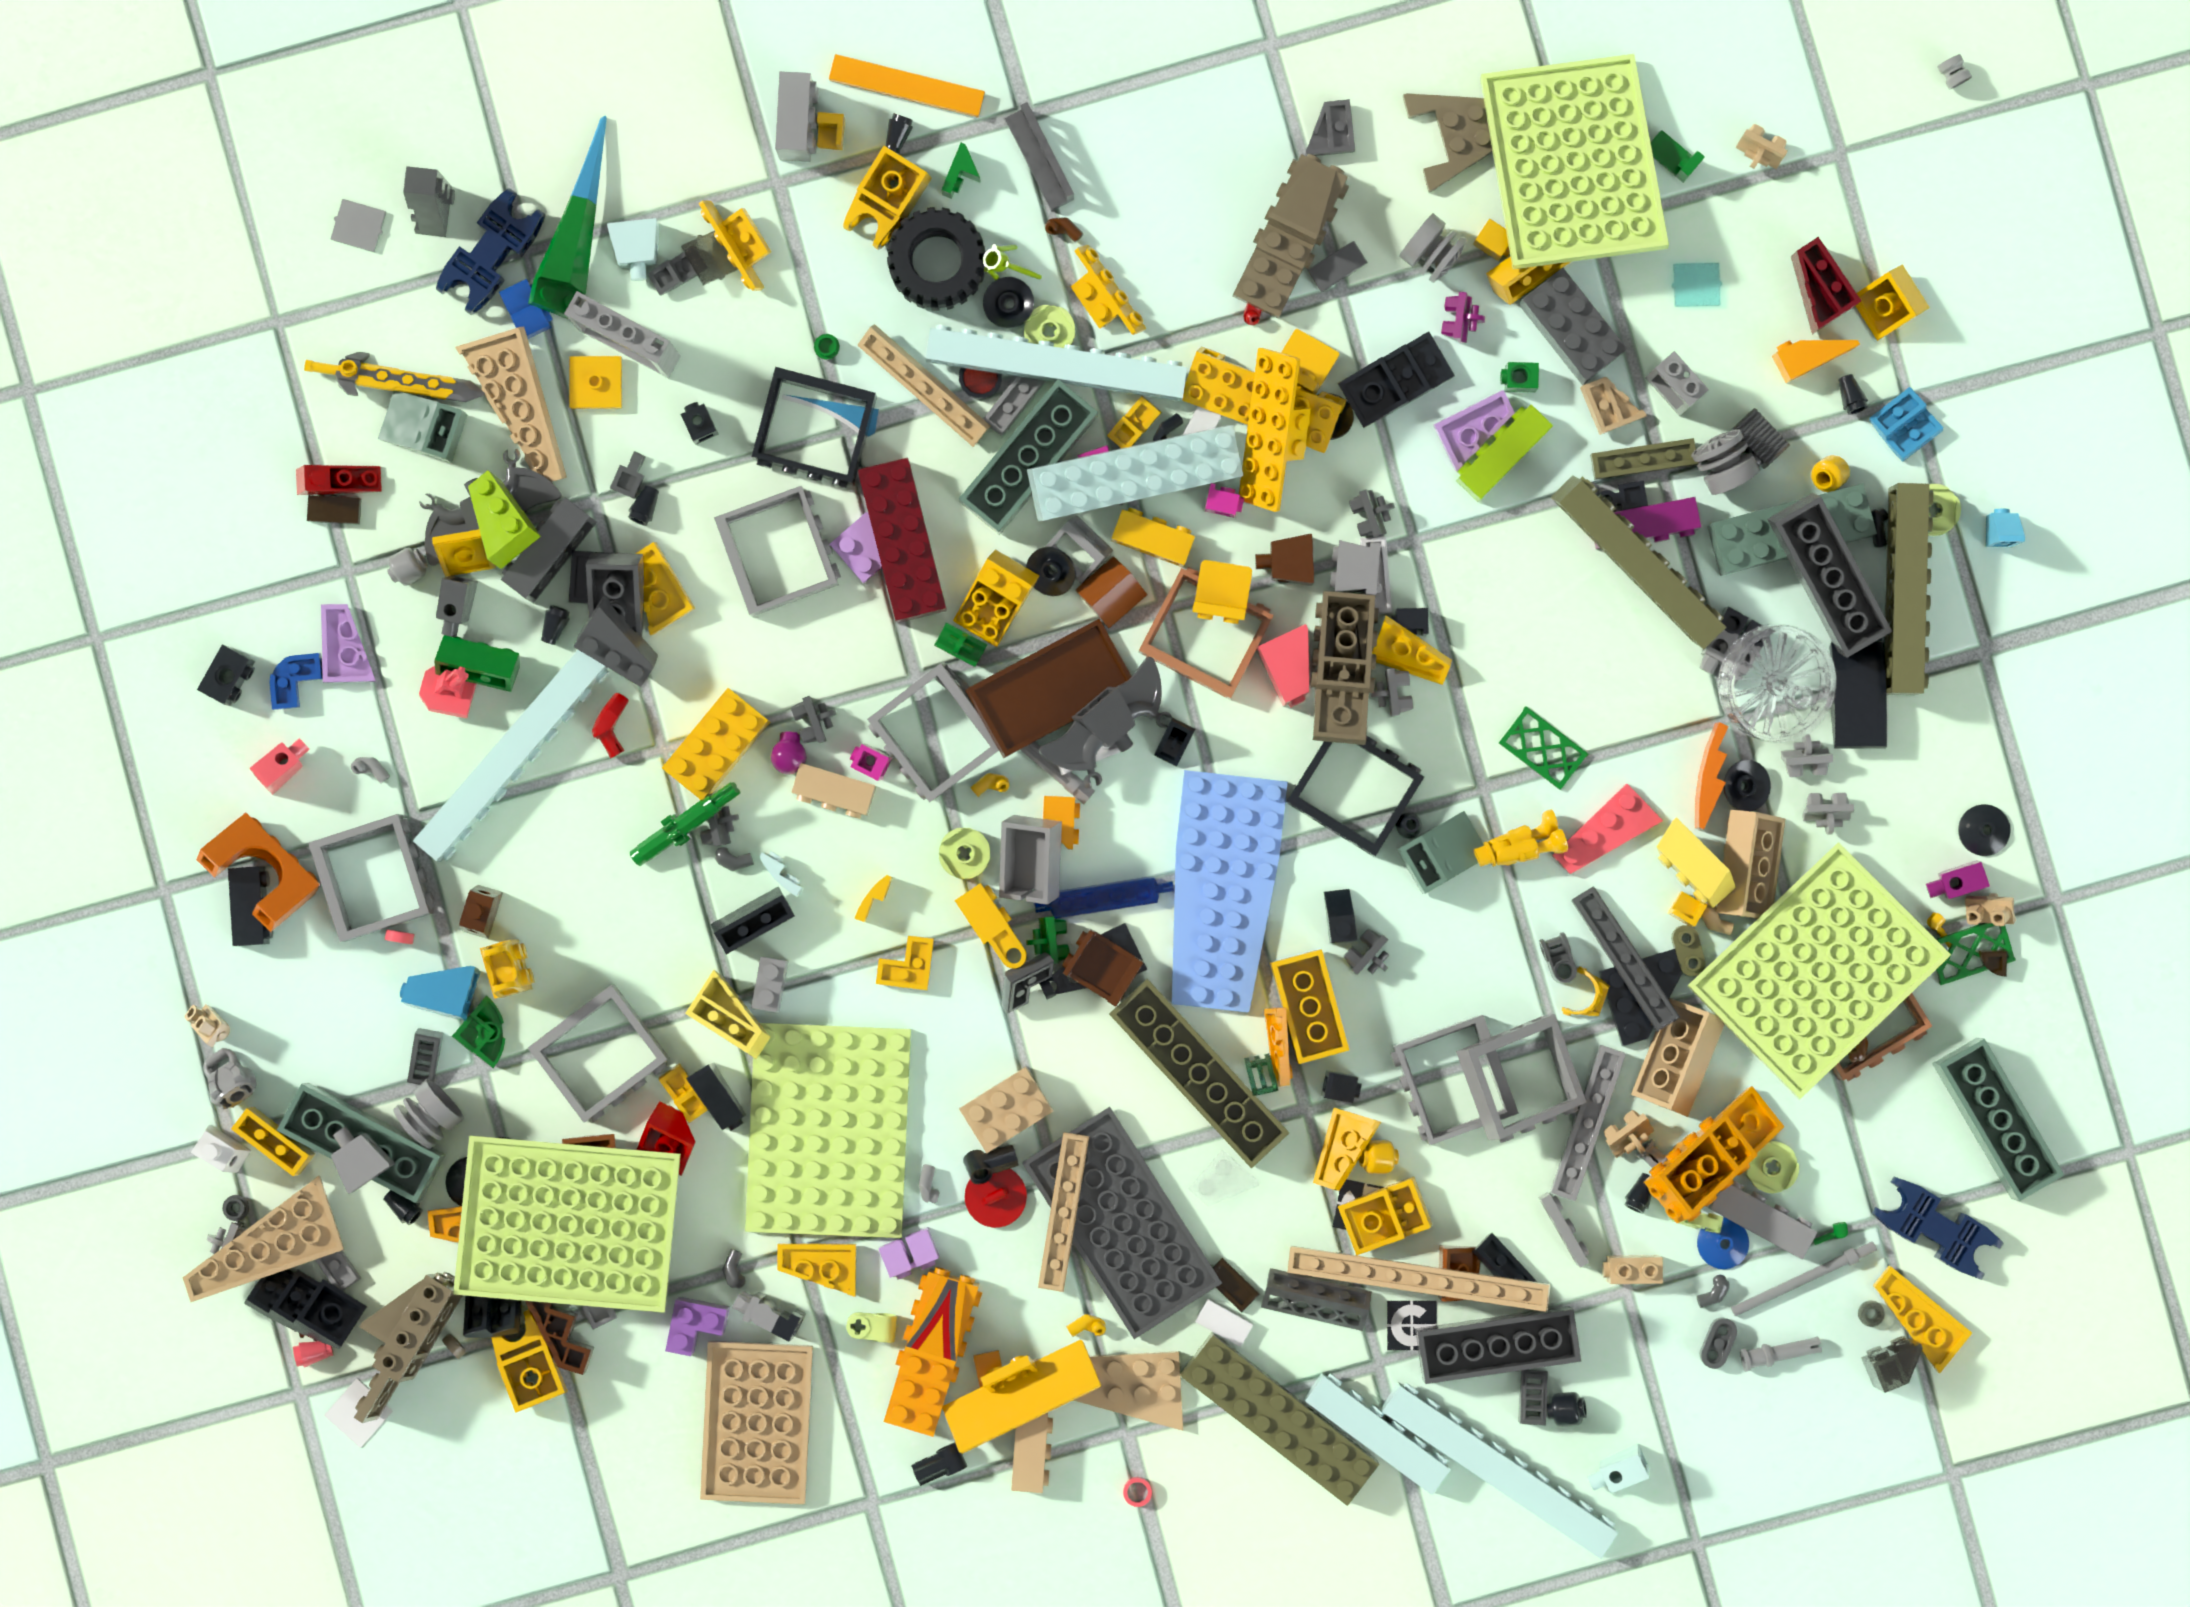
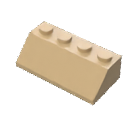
M1730 810L1727 821L1728 830L1726 844L1724 845L1723 864L1730 870L1736 888L1717 904L1716 913L1758 919L1774 904L1786 818L1758 812Z
M1669 998L1670 1003L1680 1018L1660 1031L1655 1032L1631 1095L1688 1117L1725 1024L1718 1016Z

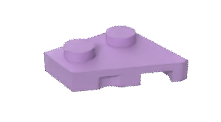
M866 512L829 544L863 584L882 569L869 514Z

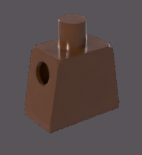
M1312 534L1272 541L1270 543V553L1255 554L1256 570L1271 569L1272 581L1313 585Z
M476 885L470 889L459 922L461 930L489 939L503 892L481 885Z

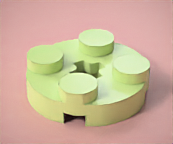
M1050 305L1039 306L1033 310L1025 323L1024 338L1029 339L1028 343L1039 344V341H1049L1054 343V347L1064 348L1065 345H1072L1075 338L1074 320L1064 308ZM1048 324L1049 327H1056L1054 337L1049 335L1045 337L1043 335L1045 325Z
M1929 484V490H1933V503L1936 504V508H1940L1941 512L1932 517V532H1928V536H1940L1951 530L1959 521L1961 504L1958 497L1948 487L1941 484Z
M956 828L942 839L939 848V861L943 869L951 876L959 879H971L980 875L987 868L990 861V846L987 839L979 831L971 828ZM962 846L965 849L970 847L972 850L969 854L971 858L967 861L965 858L959 859L957 856L960 854L959 848Z
M1769 1141L1757 1153L1758 1156L1749 1163L1750 1167L1745 1171L1747 1178L1754 1187L1766 1193H1777L1790 1188L1795 1183L1799 1174V1164L1797 1163L1795 1153L1789 1146L1778 1141ZM1776 1160V1166L1779 1167L1778 1171H1772L1771 1174H1768V1168L1765 1167L1766 1163Z
M1701 1213L1691 1222L1684 1220L1678 1224L1695 1229L1706 1228L1705 1231L1720 1233L1724 1217L1712 1213Z

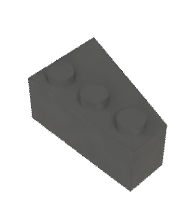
M406 166L403 193L408 209H413L414 214H411V221L416 222L415 234L446 237L450 205L454 204L455 190L452 189L450 183L436 169Z
M604 595L578 634L573 647L641 687L653 670L658 654L638 632H635L626 623L625 617L621 613H617Z

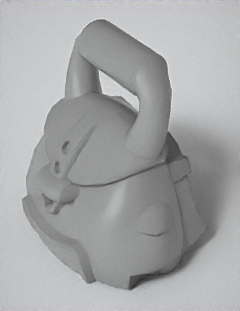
M221 1048L205 1059L203 1069L208 1078L210 1100L215 1106H219L221 1109L234 1108L253 1095L257 1086L255 1074L249 1068L241 1065L231 1049ZM229 1056V1062L214 1072L210 1070V1068Z

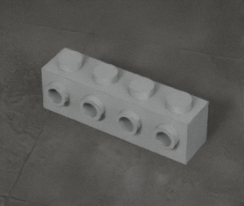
M1736 1181L1727 1189L1716 1194L1717 1199L1706 1206L1710 1210L1802 1260L1817 1234V1231L1811 1229L1813 1223L1800 1216L1797 1220L1789 1217V1210L1778 1204H1775L1774 1208L1765 1203L1767 1198L1754 1191L1749 1195L1742 1191L1744 1186Z

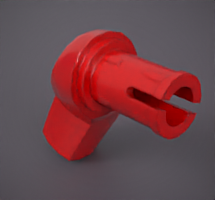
M614 693L601 710L592 728L593 737L600 739L610 759L625 751L613 731L619 717L629 702V699L620 693Z

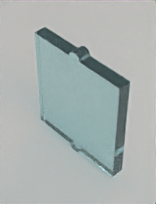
M1719 263L1673 264L1674 283L1671 287L1674 288L1675 307L1721 305L1720 287L1722 282L1720 281Z

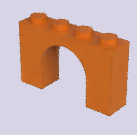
M246 812L203 846L196 859L214 878L240 858L257 857L268 862L275 869L279 883L273 891L256 904L252 915L270 932L310 900L320 886L316 876L312 872L306 871L293 854L288 853L281 847L276 837L269 835L262 828L261 823L256 818L250 817Z

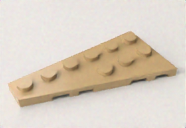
M518 327L456 346L455 348L459 355L462 354L469 364L467 366L472 375L475 374L482 385L481 390L485 392V397L502 424L505 423L510 430V437L515 444L518 443L525 454L524 459L530 469L545 476L551 482L567 478L525 328Z
M317 1176L281 1205L182 1277L190 1303L345 1250L321 1176Z
M1179 1351L1090 1356L1101 1387L1073 1401L1183 1431Z

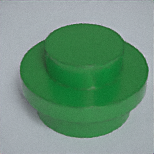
M822 334L814 342V351L821 359L830 360L839 353V341L831 334Z

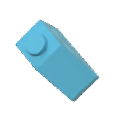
M2000 508L1994 509V513L1986 516V547H2013L2025 542V534L2018 513H2010V509Z

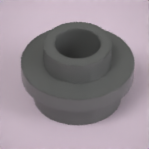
M232 1195L223 1203V1214L231 1221L242 1220L249 1212V1203L241 1195ZM234 1203H238L241 1207L238 1213L233 1211Z

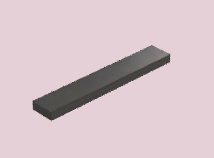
M1593 886L1573 898L1571 902L1655 1030L1658 1032L1679 1019L1680 1016L1595 887Z

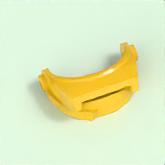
M1582 966L1576 967L1578 973L1589 977L1595 987L1594 1001L1583 1010L1576 1011L1562 1007L1561 1011L1568 1016H1571V1014L1599 1016L1610 986L1599 977L1587 971V968Z

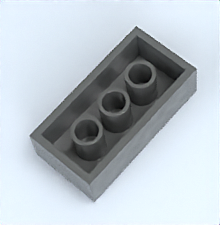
M1561 268L1530 292L1518 304L1582 385L1627 350L1623 342L1564 268Z
M566 497L562 501L558 500L550 510L552 514L546 522L542 520L537 525L536 530L541 537L522 551L514 563L512 561L509 562L502 571L504 576L501 580L533 604L571 557L572 550L578 548L597 523Z

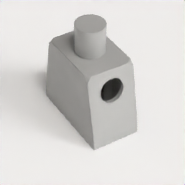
M344 1127L333 1135L341 1148L334 1152L331 1158L348 1194L355 1192L395 1165L394 1161L367 1133L361 1134L354 1139L348 1128Z

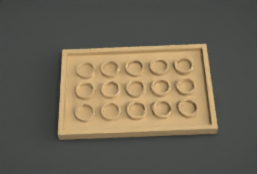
M708 1341L700 1500L783 1504L806 1503L813 1345Z

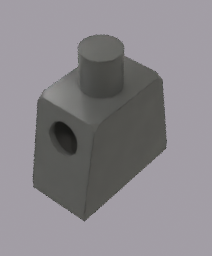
M455 575L442 578L436 618L444 620L441 634L456 637L459 624L469 621L478 584L477 580ZM453 605L456 608V613L452 609Z

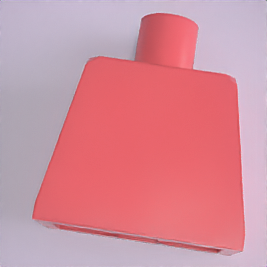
M300 738L289 747L281 742L249 769L273 795L303 767L299 759L310 749ZM283 759H288L286 764L280 765Z

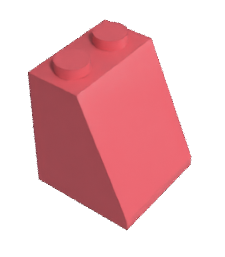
M1306 624L1258 646L1256 650L1282 706L1289 704L1290 708L1306 700L1305 696L1309 693L1308 627Z

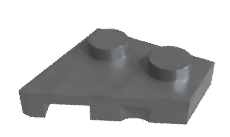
M1350 99L1324 102L1305 156L1307 154L1324 156L1355 152Z

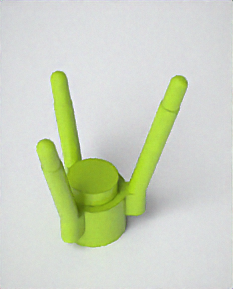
M994 244L992 249H989L984 254V272L989 273L994 280L1000 279L996 272H1002L1007 268L1038 280L1042 278L1040 274L1009 262L1008 256L1004 251L1016 250L1018 248L1017 245L997 246Z

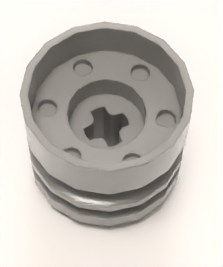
M1434 213L1426 219L1399 255L1401 259L1412 267L1422 259L1425 262L1421 270L1423 276L1431 267L1435 269L1429 278V281L1433 284L1440 277L1446 275L1461 256L1464 245L1467 242V239L1462 236L1455 245L1451 243L1457 234L1455 230L1446 237L1441 235L1446 223Z
M1741 430L1719 434L1707 440L1691 454L1694 462H1700L1697 465L1699 471L1712 469L1704 477L1711 495L1732 490L1752 479L1760 471L1752 453L1740 455L1748 447L1746 441H1741L1743 438Z
M426 1079L414 1090L418 1103L410 1098H405L403 1100L405 1107L397 1105L393 1112L403 1129L414 1140L427 1149H432L436 1145L435 1139L442 1140L444 1138L439 1126L441 1125L447 1130L452 1131L464 1120V1116L455 1102L436 1083Z

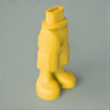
M1550 809L1542 814V822L1538 827L1531 830L1529 826L1523 825L1514 830L1512 829L1506 834L1484 842V846L1474 849V854L1480 867L1491 864L1492 867L1496 866V864L1508 866L1517 862L1538 859L1539 853L1554 852L1560 854L1567 852L1568 844L1563 830L1558 829V822L1554 811Z

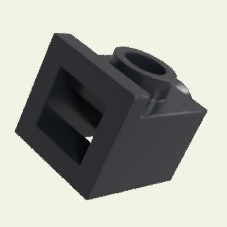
M694 402L684 407L685 412L680 415L695 445L719 435L704 403L699 405L698 402ZM697 416L702 417V422L699 425L693 424V419Z
M1397 608L1395 615L1390 616L1392 620L1417 635V631H1421V636L1429 634L1428 608Z

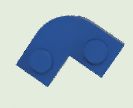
M321 653L288 656L283 658L284 660L275 667L273 673L270 674L269 680L272 710L300 708L298 682L323 679Z

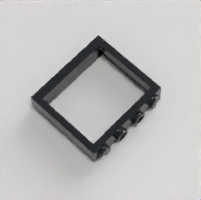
M775 367L751 457L757 461L756 465L771 469L772 465L782 467V472L791 475H797L798 471L806 473V478L821 482L822 478L832 480V485L847 488V484L854 486L877 400L876 393ZM782 383L866 404L847 475L764 453Z
M1367 735L1365 745L1356 744L1413 780L1373 843L1299 797L1333 743L1323 741L1285 803L1369 855L1376 857L1423 781L1424 776L1420 774L1422 770L1410 762L1405 765L1398 761L1400 756L1387 748L1385 752L1377 748V742Z

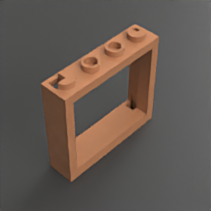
M1190 567L1187 570L1181 568L1138 653L1146 657H1152L1155 662L1230 700L1274 615L1270 614L1271 609L1257 602L1255 606L1248 602L1246 613L1261 620L1262 623L1233 679L1227 685L1151 646L1183 582L1186 581L1197 587L1199 571Z
M1913 993L1903 1003L1914 1019L1915 1024L1867 1052L1866 1058L1863 1061L1851 1062L1843 1068L1838 1063L1832 1068L1838 1080L1844 1081L1847 1079L1849 1082L1853 1078L1859 1077L1861 1075L1860 1070L1867 1066L1873 1068L1884 1061L1883 1056L1890 1052L1894 1055L1906 1048L1904 1045L1911 1039L1917 1041L1927 1034L1926 1030L1933 1026Z

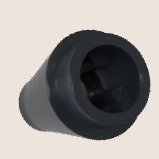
M893 113L892 119H889L887 148L895 153H900L913 129V126H911L912 119Z
M1853 374L1839 378L1843 410H1847L1848 415H1852L1867 409L1866 402L1868 399L1856 379H1854Z
M646 485L629 508L630 514L628 518L639 525L647 526L648 522H651L653 519L659 491Z
M550 605L549 610L545 611L541 641L551 645L556 644L570 620L568 617L570 611L559 606Z
M1404 813L1397 821L1396 829L1402 837L1414 838L1420 833L1422 822L1416 814ZM1408 820H1413L1415 824L1414 829L1410 830L1407 828L1406 823Z
M1646 1173L1641 1174L1625 1196L1626 1202L1624 1205L1640 1214H1643L1645 1209H1649L1652 1197L1649 1188L1644 1183L1650 1176Z
M392 1190L383 1198V1201L386 1202L402 1224L412 1225L423 1212V1209L419 1207L420 1203H415Z

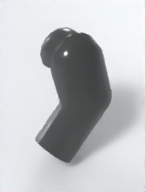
M735 1249L730 1250L722 1271L727 1284L731 1288L736 1287L739 1289L745 1284V1277L737 1269L743 1253Z
M1716 1275L1713 1278L1714 1286L1711 1292L1696 1296L1700 1308L1723 1301L1730 1289V1283L1724 1275Z

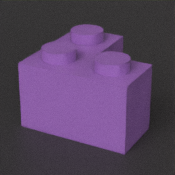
M678 1297L674 1304L665 1352L691 1357L695 1352L699 1331L722 1336L726 1330L730 1306Z

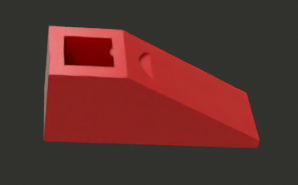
M303 465L296 469L297 495L382 492L381 466Z

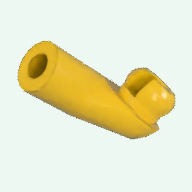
M987 773L970 788L979 797L988 789L1006 792L1010 787V783L1004 775Z
M1085 1314L1066 1326L1072 1337L1083 1330L1092 1332L1096 1336H1101L1106 1332L1105 1322L1100 1317Z

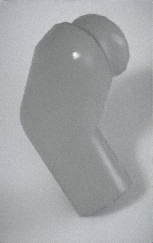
M359 757L351 763L353 773L373 774L380 784L390 778L389 773L374 757Z
M924 1164L919 1179L922 1200L926 1203L931 1202L935 1204L938 1202L940 1194L939 1190L931 1189L935 1167Z

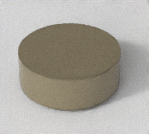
M447 1334L442 1339L444 1345L456 1358L460 1359L466 1353L465 1348L452 1334Z

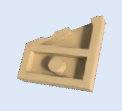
M1607 377L1580 387L1599 435L1647 416L1642 409H1637L1629 401L1630 398L1626 394L1617 390L1615 384Z

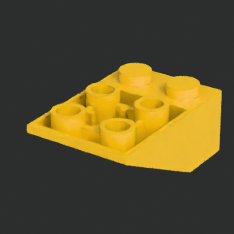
M995 549L986 559L953 621L993 646L998 647L1028 598L1039 575Z

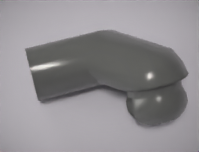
M720 847L715 852L716 862L730 871L754 865L751 853L736 857L729 853L726 847Z

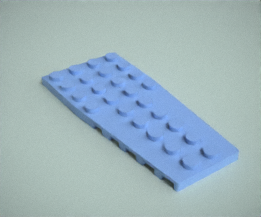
M1184 770L1175 854L1172 1004L1239 1012L1250 1011L1280 856L1288 781Z

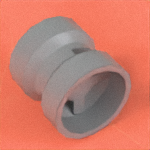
M1961 54L1955 55L1937 66L1940 73L1945 75L1949 90L1972 78L1970 71L1965 69L1963 65L1964 60Z

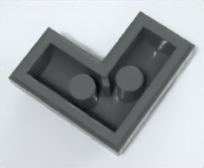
M1044 952L1024 962L1021 967L1012 968L1005 972L1002 1007L1006 1013H1010L1028 1004L1030 988L1052 977L1054 960L1048 953Z

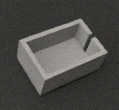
M779 71L775 150L780 160L811 162V154H816V139H814L812 129H817V113H815L814 103L819 101V88L817 87V81L812 80L811 73Z
M1012 815L1001 822L999 898L1020 901L1026 898V902L1048 905L1059 897L1062 821Z

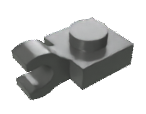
M634 451L627 467L619 465L610 489L635 499L645 475L638 472L646 456Z

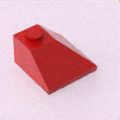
M659 1101L645 1125L636 1150L681 1154L679 1175L682 1176L696 1141L683 1112Z

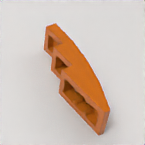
M1720 722L1714 724L1704 750L1698 774L1695 796V828L1698 830H1704L1726 783L1717 778L1727 754L1718 749L1729 726Z

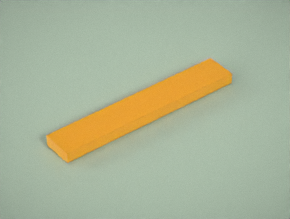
M837 54L834 56L829 75V81L977 118H979L985 91Z

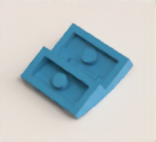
M1911 387L1907 388L1869 418L1878 434L1902 462L1940 434L1944 428L1926 409L1927 404Z

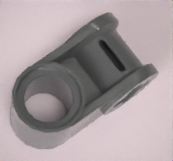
M1561 932L1559 936L1546 941L1540 939V949L1553 980L1561 984L1572 981L1576 977L1577 968L1566 934ZM1560 945V947L1550 949L1552 946ZM1561 964L1567 965L1570 969V975L1567 979H1563L1557 974V969Z

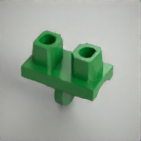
M946 623L934 646L976 668L987 644Z
M1054 917L1038 918L1039 929H1032L1033 940H1026V945H1034L1035 955L1045 952L1051 956L1054 964L1059 963V960L1066 959L1069 955L1068 944L1057 945L1056 935L1067 934V922L1062 919H1054Z

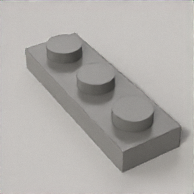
M1548 1192L1539 1196L1541 1204L1576 1265L1581 1268L1588 1264L1589 1261L1586 1256L1589 1255V1252L1582 1241L1577 1242L1573 1233L1577 1231L1569 1218L1565 1220L1560 1210L1564 1208L1556 1195L1552 1197Z

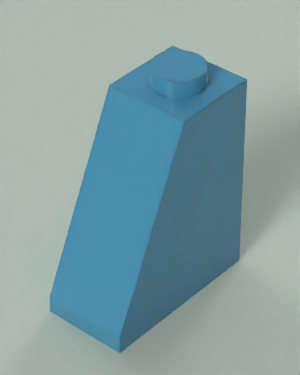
M465 966L409 976L407 983L404 982L400 989L401 1002L406 1006L466 1021L481 971L474 966Z

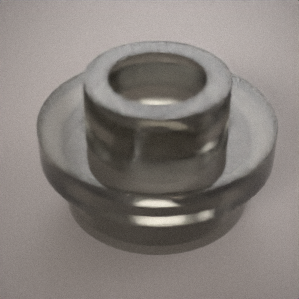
M1873 1300L1863 1302L1858 1309L1859 1320L1869 1327L1878 1326L1885 1316L1882 1305ZM1869 1309H1874L1875 1315L1872 1318L1867 1317L1866 1313Z

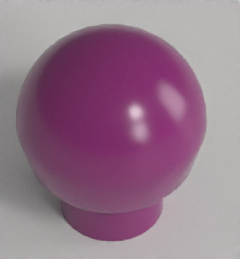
M785 731L780 733L779 742L772 749L771 762L778 772L792 775L798 772L801 763H806L807 756L805 748L800 743V734Z

